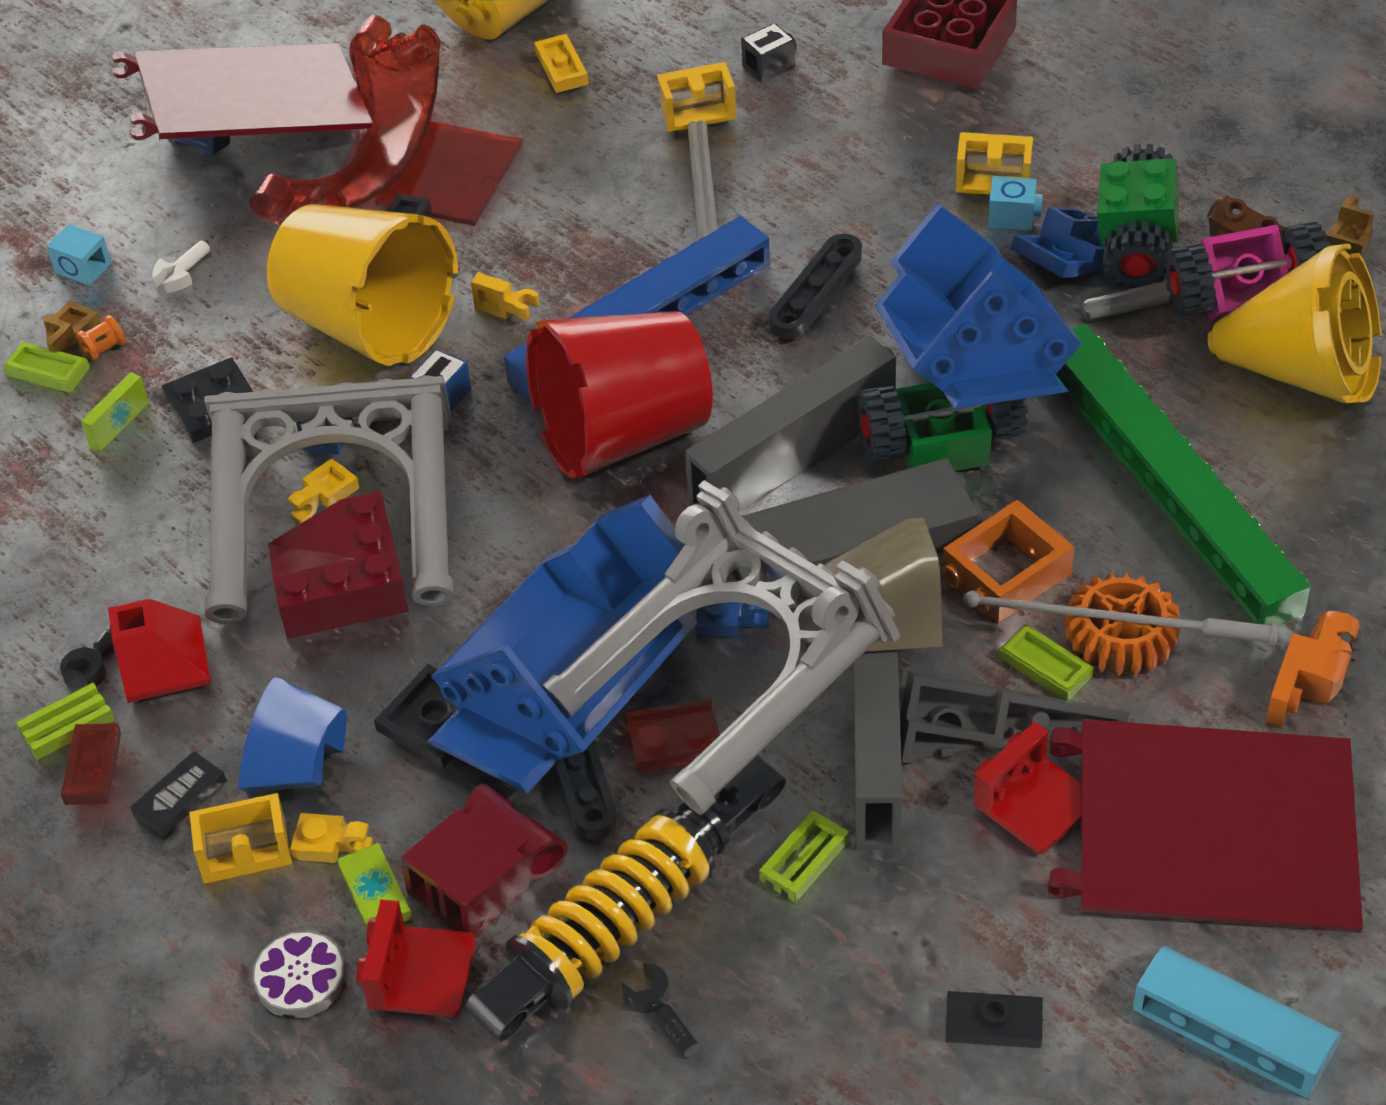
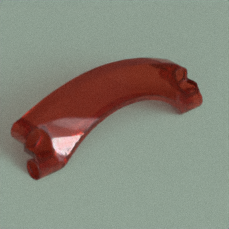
M377 15L366 17L351 40L349 54L358 90L373 122L372 129L358 130L355 146L342 168L332 175L318 179L298 180L267 173L249 200L250 209L257 217L281 226L294 211L306 205L319 204L359 208L389 187L405 171L423 143L432 118L437 95L441 44L438 35L430 26L420 25L407 35L404 32H398L390 38L392 29L384 18Z

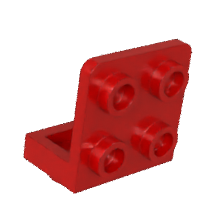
M1035 721L1025 731L1014 733L1005 744L1004 749L993 759L990 757L986 758L977 767L974 773L973 805L1034 852L1043 854L1050 850L1081 821V783L1046 758L1049 731Z
M380 900L377 916L370 917L367 925L366 941L369 945L366 957L359 958L356 970L357 985H362L368 1009L445 1017L458 1016L462 1011L475 953V936L470 932L405 926L399 901Z

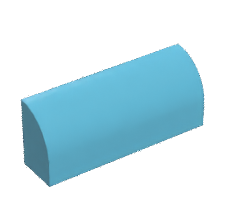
M1167 946L1162 947L1158 951L1136 986L1134 1011L1307 1099L1310 1098L1342 1039V1033Z

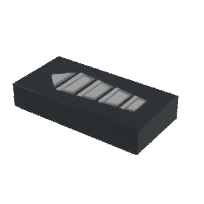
M193 751L137 800L130 809L135 818L164 838L189 815V812L194 811L227 780L222 770Z

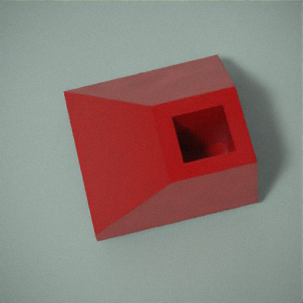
M150 598L108 608L112 641L128 703L212 684L199 615Z

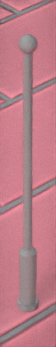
M968 591L963 596V602L969 608L980 604L1202 630L1205 635L1268 642L1269 645L1275 646L1278 636V624L1274 623L1264 625L1207 618L1200 622L979 596L975 591Z

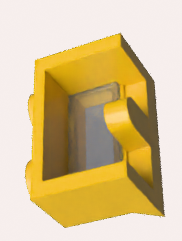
M726 62L657 75L660 88L661 114L668 132L688 129L687 125L692 120L695 122L703 120L708 125L736 119L735 85Z
M960 132L955 192L990 195L992 176L1030 178L1033 137Z
M278 793L189 812L193 850L204 884L293 865L285 817Z

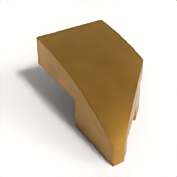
M1349 194L1340 208L1338 220L1326 236V241H1329L1330 246L1350 244L1351 249L1345 251L1348 254L1360 253L1362 256L1372 238L1374 230L1371 226L1374 214L1371 210L1361 209L1357 205L1359 198L1356 195Z
M69 300L53 317L50 315L43 316L49 351L58 352L77 343L76 332L80 330L86 332L102 323L99 313Z

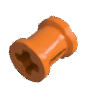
M111 315L103 317L102 323L88 331L80 330L75 334L80 348L91 362L99 360L101 353L115 345L123 346L126 344V338L121 327ZM102 335L107 336L99 342L95 341V339L101 337Z

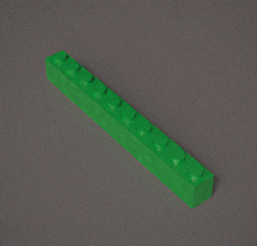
M1086 323L1072 328L1082 341V344L1056 374L1069 391L1065 392L1069 399L1255 624L1271 625V623L1280 625L1305 614L1311 588L1307 577L1301 571H1297L1285 557L1282 548L1277 543H1273L1264 533L1258 520L1253 515L1247 513L1238 502L1235 493L1230 488H1226L1217 478L1212 466L1208 462L1203 461L1193 450L1189 439L1181 435L1170 423L1166 412L1159 410L1149 398L1146 389L1142 385H1138L1128 374L1123 362L1116 360L1106 348L1104 340L1100 336H1096Z

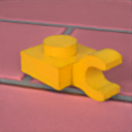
M478 272L470 281L474 308L506 320L511 314L519 319L528 320L530 318L528 305L534 307L540 305L539 295L536 291L522 289L513 292L511 291V283Z
M331 458L303 477V489L295 491L288 497V502L297 508L290 515L301 524L315 515L321 503L325 507H329L359 489L358 477Z
M301 813L290 846L293 860L336 863L339 852L353 853L373 844V837L367 836L369 825L358 821L350 822L346 825L343 816Z

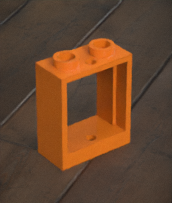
M1016 500L943 548L942 575L952 588H958L963 594L968 591H975L979 596L1031 602L1072 574L1075 547L1019 500ZM1008 538L1032 558L1035 563L1000 586L978 567L973 560ZM980 604L975 607L979 612L989 615L998 624L1019 610Z

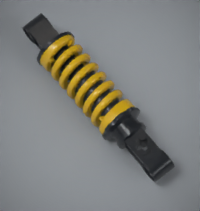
M757 755L714 796L716 802L702 815L693 811L684 802L679 806L676 814L667 809H660L658 812H655L650 817V820L638 829L634 839L623 842L617 854H612L603 860L600 870L597 869L589 872L583 880V885L572 887L567 892L565 901L555 902L550 906L547 916H541L532 922L529 931L514 935L506 942L505 949L510 963L474 991L465 1005V1010L501 1043L513 1036L524 1022L545 1003L557 1010L567 1009L573 1003V999L583 991L584 982L580 973L590 979L598 978L603 969L600 959L607 963L618 960L620 956L618 944L624 947L633 946L638 938L636 929L650 931L655 924L654 914L664 916L670 913L672 909L671 899L676 901L684 900L693 885L702 884L708 878L713 877L716 873V864L713 856L723 853L730 846V837L738 832L754 815L769 806L778 797L786 784V779ZM563 917H567V918H569V919H567V920L564 922Z

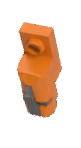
M1328 611L1319 616L1315 627L1308 637L1292 633L1270 698L1265 724L1283 729L1288 712L1296 714L1301 699L1327 704L1336 696L1343 683L1352 682L1357 679L1362 632L1359 630L1360 626L1356 618L1343 612Z

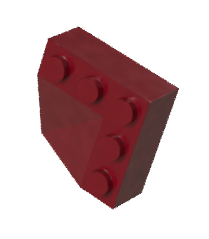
M902 0L882 31V65L979 89L1016 28L1017 0Z
M381 490L341 499L268 543L272 577L287 639L409 612L403 579Z

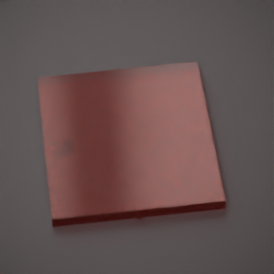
M425 120L375 200L376 206L388 208L397 193L430 200L432 211L428 217L475 226L523 144L522 139Z

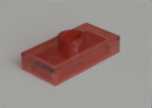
M118 723L75 724L61 791V797L65 805L108 804L121 738Z

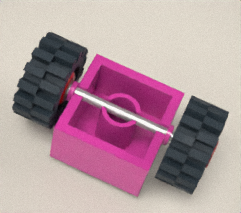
M1316 221L1284 227L1281 233L1279 232L1278 225L1203 238L1198 244L1168 249V252L1165 254L1166 260H1164V266L1167 271L1164 272L1165 278L1168 281L1166 287L1167 291L1170 292L1169 299L1170 303H1173L1174 312H1177V316L1181 318L1207 313L1209 323L1219 321L1312 256L1330 246L1329 241L1325 240L1327 235L1325 230L1322 231V225L1320 223L1317 224Z

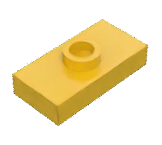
M567 34L534 42L535 53L556 93L589 85L588 73Z

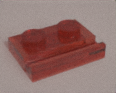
M711 698L626 712L637 772L690 764L719 737Z

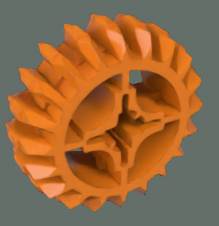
M1127 571L1122 578H1115L1109 572L1104 581L1093 576L1089 585L1080 584L1077 594L1072 595L1068 602V606L1180 619L1178 605L1172 603L1171 592H1161L1159 582L1150 585L1146 584L1144 574L1137 580L1131 579ZM1066 614L1064 620L1067 643L1072 644L1074 654L1076 656L1084 655L1083 659L1091 665L1099 664L1098 667L1101 674L1108 668L1114 669L1118 678L1124 670H1130L1136 677L1141 671V667L1153 672L1157 663L1165 664L1169 654L1174 653V649L1177 647L1178 636L1181 628L1160 625H1153L1152 627L1149 624ZM1091 619L1098 623V628L1092 623Z

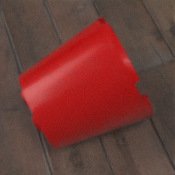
M681 312L546 319L536 322L538 328L529 331L526 345V373L533 411L541 409L547 429L540 433L543 442L556 466L570 478L585 476L703 427L710 418L713 388L707 355L694 325Z

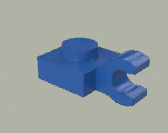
M738 602L707 605L696 610L697 637H739V627L767 628L769 626V611L756 605Z

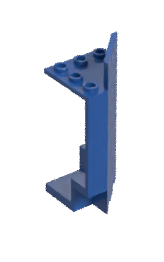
M938 202L890 260L899 276L875 304L876 309L912 369L942 390L954 409L1069 392L1056 374L1081 346L1082 341L1033 280L1009 263L995 245Z
M651 495L601 515L573 545L549 554L431 676L440 687L443 697L452 703L457 710L427 743L527 794L557 760L585 751L697 624V621L690 612L670 623L594 693L570 719L561 713L541 687L553 674L559 676L666 577L664 575L685 546L684 543L677 540L674 525Z

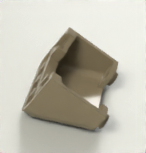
M924 517L907 518L825 563V566L834 576L838 573L836 565L841 560L858 570L861 567L868 569L881 585L878 591L882 599L895 613L893 621L901 637L896 642L889 639L882 643L877 640L865 652L943 647L939 561Z

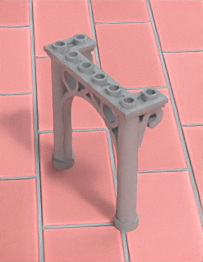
M423 375L413 379H381L377 382L366 383L342 382L337 385L318 387L305 385L295 389H262L258 392L247 393L223 392L219 395L205 396L204 403L212 422L209 594L205 597V617L208 620L219 624H233L244 620L247 616V506L250 493L256 481L264 471L284 456L305 447L325 443H352L370 447L387 455L401 467L410 485L412 599L417 604L423 606H441L453 599V579L449 576L443 433L444 430H449L448 426L453 425L443 376ZM359 416L358 423L360 428L354 427L352 420H344L342 418ZM396 416L402 420L397 428L384 435L369 428L370 423L379 417ZM311 420L300 425L302 431L296 432L293 422ZM266 426H281L286 429L284 435L271 445L259 441L257 430ZM410 433L412 439V460L398 446V444L407 439ZM245 447L257 455L248 466Z
M706 481L698 485L701 492L696 497L701 505L689 506L677 519L675 535L677 540L684 543L685 546L664 575L666 577L559 676L553 674L541 685L542 689L561 713L570 719L594 693L664 628L690 611L717 603L738 602L756 605L779 617L786 624L790 636L789 655L780 676L759 699L695 760L670 780V784L676 794L685 804L700 815L716 802L714 796L872 644L877 640L882 643L889 639L896 642L901 637L893 621L895 613L882 599L878 591L881 585L868 569L861 567L858 570L841 560L836 565L838 573L834 576L825 565L819 563L816 566L810 563L796 548L791 547L788 550L781 546L770 533L764 531L761 534L754 530L741 517L737 509L740 507V503L736 496L727 488L722 487L718 489ZM747 567L752 570L745 579L726 583L727 576L735 569ZM767 573L778 580L766 582ZM800 594L809 598L800 605H796ZM811 619L822 628L819 631H804L806 624Z

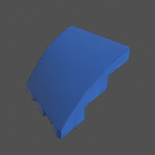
M1048 207L1040 234L1014 235L1010 247L1013 251L1062 278L1080 276L1103 269L1104 247H1101L1097 216L1073 207Z
M272 678L258 703L249 728L241 761L238 789L251 793L321 786L324 754L344 752L347 710L281 678Z

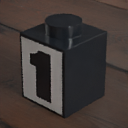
M776 23L741 38L742 66L761 83L795 68V51L797 50L795 39Z

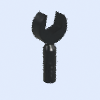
M110 624L93 643V649L81 647L70 651L64 656L60 664V670L65 683L68 682L73 671L85 668L90 669L86 678L88 685L94 683L97 686L101 683L106 674V668L101 655L107 654L113 646Z
M643 963L644 973L653 981L652 987L634 992L622 982L624 1002L630 1009L638 1013H651L655 1011V1018L684 1057L694 1055L700 1048L699 1043L672 1007L665 1004L669 997L666 973L655 964Z

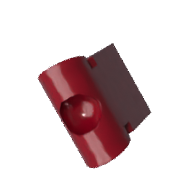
M482 783L470 794L463 810L458 808L401 856L406 891L409 896L455 931L470 932L476 939L528 889L530 881L540 880L554 872L565 860L569 847L564 840L542 824L518 813L510 801L488 785Z

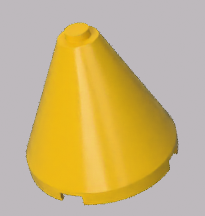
M1339 244L1324 248L1217 321L1212 331L1208 333L1210 352L1226 363L1344 404L1367 402L1376 390L1380 375L1381 357H1371L1373 336L1381 335V324L1374 286L1360 253L1348 254L1345 250L1351 249L1350 244Z

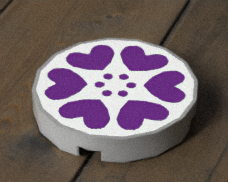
M312 931L290 932L274 939L261 950L253 965L252 982L261 1004L271 1013L284 1017L283 1014L295 1015V1018H308L325 1011L339 998L343 990L342 984L346 977V965L338 945L326 935Z

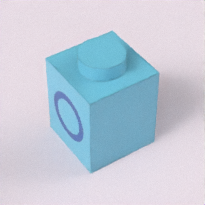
M992 176L988 228L1032 231L1034 216L1041 217L1043 194H1036L1037 179Z
M68 224L46 246L56 274L88 286L112 264L104 236Z

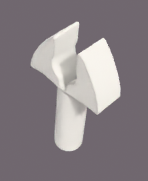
M200 240L174 263L166 262L160 258L156 262L152 273L155 288L163 283L166 293H172L190 286L192 280L190 273L187 271L209 253V245L205 241Z

